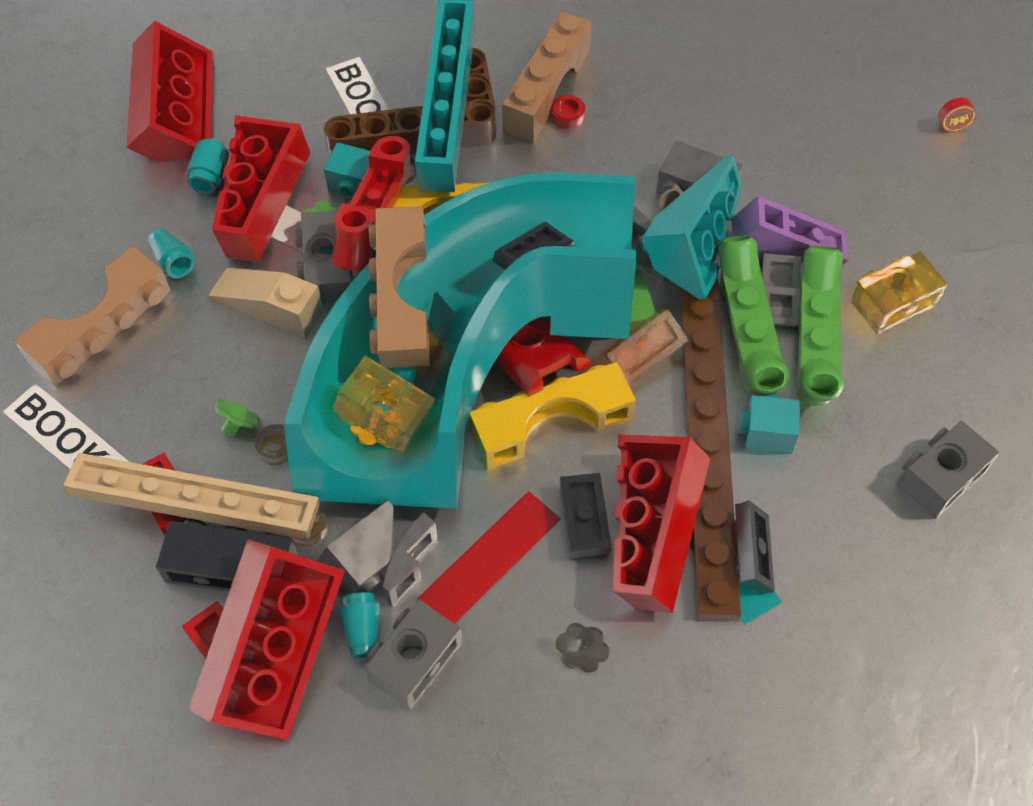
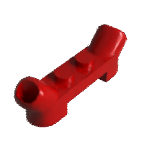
M388 136L379 139L374 144L368 155L369 168L350 204L342 203L335 216L337 236L332 256V263L335 267L361 272L366 267L369 259L372 258L374 249L370 247L369 224H376V208H394L404 186L412 182L416 177L415 160L410 156V145L404 138Z

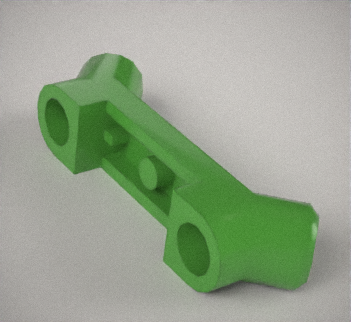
M751 236L725 238L718 245L721 269L720 288L723 301L727 303L739 355L738 367L742 384L751 395H773L786 387L789 381V370L782 360L759 266L757 241Z
M810 246L805 250L799 284L801 297L796 392L802 401L813 406H822L836 399L842 392L844 385L841 374L840 277L844 255L838 248L828 246Z

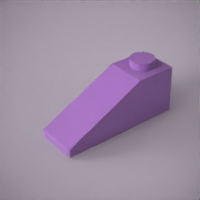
M759 195L739 211L732 220V237L751 236L757 241L759 259H762L763 254L766 253L800 256L801 262H803L804 253L808 247L828 246L838 248L844 255L842 264L849 261L847 232L845 230Z

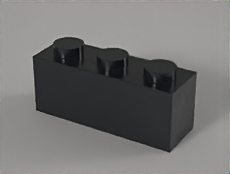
M187 519L184 523L169 521L156 569L165 583L229 592L248 539L298 555L293 539L287 536L266 532L264 534L248 532L247 529L228 525L224 528L211 527L202 521Z

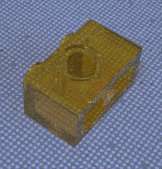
M919 251L908 257L900 256L893 260L888 267L877 272L872 270L862 275L856 282L857 286L851 303L877 335L938 305L948 283L924 254Z
M364 356L339 390L333 410L339 413V416L346 423L352 426H359L374 435L381 445L387 448H395L403 453L427 419L435 398L369 357ZM374 404H382L390 411H381Z

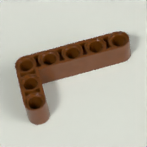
M473 48L460 149L485 146L492 143L496 138V108L487 60L484 52L477 48ZM423 106L332 117L324 125L329 156L336 143L371 151L379 139L388 136L404 138L410 145V155L416 154Z

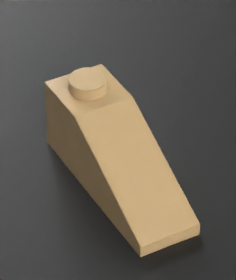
M226 268L208 294V298L211 301L305 340L324 312L318 286L285 272Z

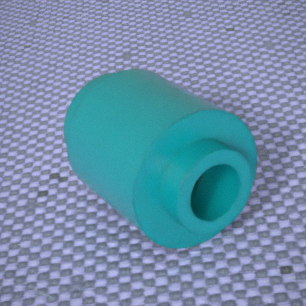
M206 139L200 140L195 144L186 171L187 183L193 190L209 194L213 193L221 185L224 168L228 164L230 153L220 141Z

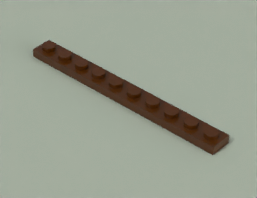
M717 277L706 299H698L679 286L687 437H691L710 457L692 532L696 618L698 621H739L741 617L739 578L735 569L737 546L732 527L735 517Z

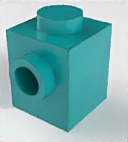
M336 143L323 169L328 192L341 195L346 199H352L369 168L368 155L370 151Z
M772 394L752 395L748 410L741 409L739 416L738 433L745 434L744 449L792 454L799 436L800 400L783 399Z

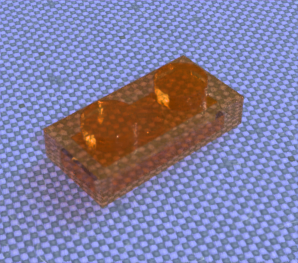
M662 308L631 331L629 339L619 340L602 354L609 364L618 362L628 385H630L686 343L688 339L669 309Z

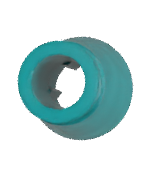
M158 228L151 232L148 241L158 266L162 269L163 273L172 278H181L189 274L194 267L193 251L164 228Z
M373 593L345 595L341 597V607L337 610L350 650V657L367 658L371 649L377 644L380 604L375 602V594Z

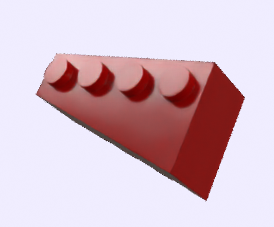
M235 115L233 125L236 130L234 138L230 139L229 151L231 155L229 164L224 168V189L219 192L212 231L225 257L259 263L311 152L301 125L298 123Z
M618 434L617 447L621 450V465H617L616 481L620 483V502L616 503L615 519L619 521V535L614 541L613 592L635 609L673 613L710 457L691 437Z

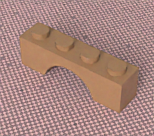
M563 11L559 13L502 103L503 133L534 144L549 119L555 93L568 70L577 73L590 52L592 21Z
M423 206L376 208V224H369L370 247H376V258L369 259L370 281L377 282V293L370 294L371 318L377 317V329L370 330L371 353L379 355L381 368L430 366L429 328L426 312L408 305L397 293V287L402 276L414 265L427 260L426 225Z
M133 245L104 268L108 281L107 290L102 301L93 310L83 316L67 320L43 316L14 340L25 360L54 386L63 379L73 375L80 365L95 353L102 351L109 341L124 329L131 327L138 317L153 305L160 303L165 295L171 291L162 269Z

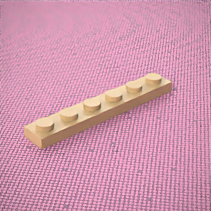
M78 453L63 484L65 494L68 496L303 540L309 539L319 509V499L315 496Z

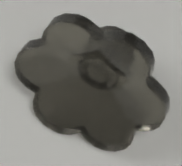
M580 623L569 624L566 632L558 635L555 642L556 648L562 653L561 660L564 665L569 668L580 667L585 672L596 671L599 662L606 661L610 654L609 647L603 642L604 635L602 631L596 627L586 628Z

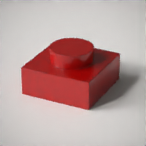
M218 600L182 625L186 634L205 659L224 609Z

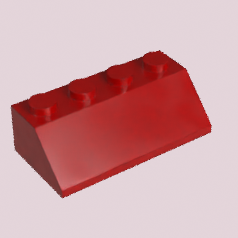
M155 20L132 45L126 148L156 162L190 160L195 144L200 140L211 139L213 51Z
M248 539L189 710L211 723L288 740L345 570Z

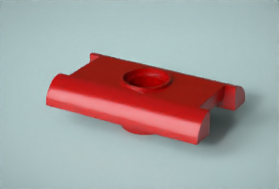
M545 316L534 319L520 328L495 360L528 397L544 389L542 377L568 364L576 372L592 365L591 360L566 336L550 335L551 322Z

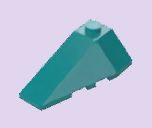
M727 155L661 211L643 236V248L646 254H649L653 269L698 299H706L718 277L720 266L718 262L715 263L719 250L718 245L723 239L727 238L725 235L726 221L734 219L741 194L742 183L734 155Z

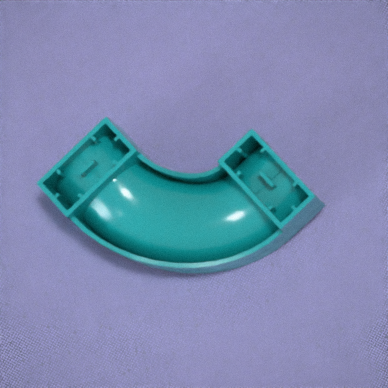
M577 173L520 175L473 188L444 202L424 215L427 260L414 265L402 276L397 287V293L408 305L425 311L428 322L434 293L438 292L452 309L453 316L439 378L407 424H404L417 366L381 368L379 355L371 353L370 330L377 329V317L371 318L370 294L377 293V282L370 281L368 263L347 287L320 326L307 351L284 421L292 492L318 497L319 501L384 504L389 501L392 505L457 509L465 455L464 436L470 417L469 412L472 411L482 384L496 358L520 328L539 317L551 316L550 335L629 339L636 266V250H632L635 176ZM545 221L574 241L572 247L548 246L532 250L515 260L506 270L493 262L494 252ZM379 406L383 409L384 413L391 414L393 420L401 423L402 431L400 434L394 435V441L390 444L375 443L373 445H363L359 442L358 437L352 434L350 427L358 422L359 416L367 413L368 408Z

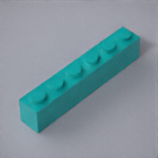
M438 0L415 159L418 190L455 192L475 35L474 0Z

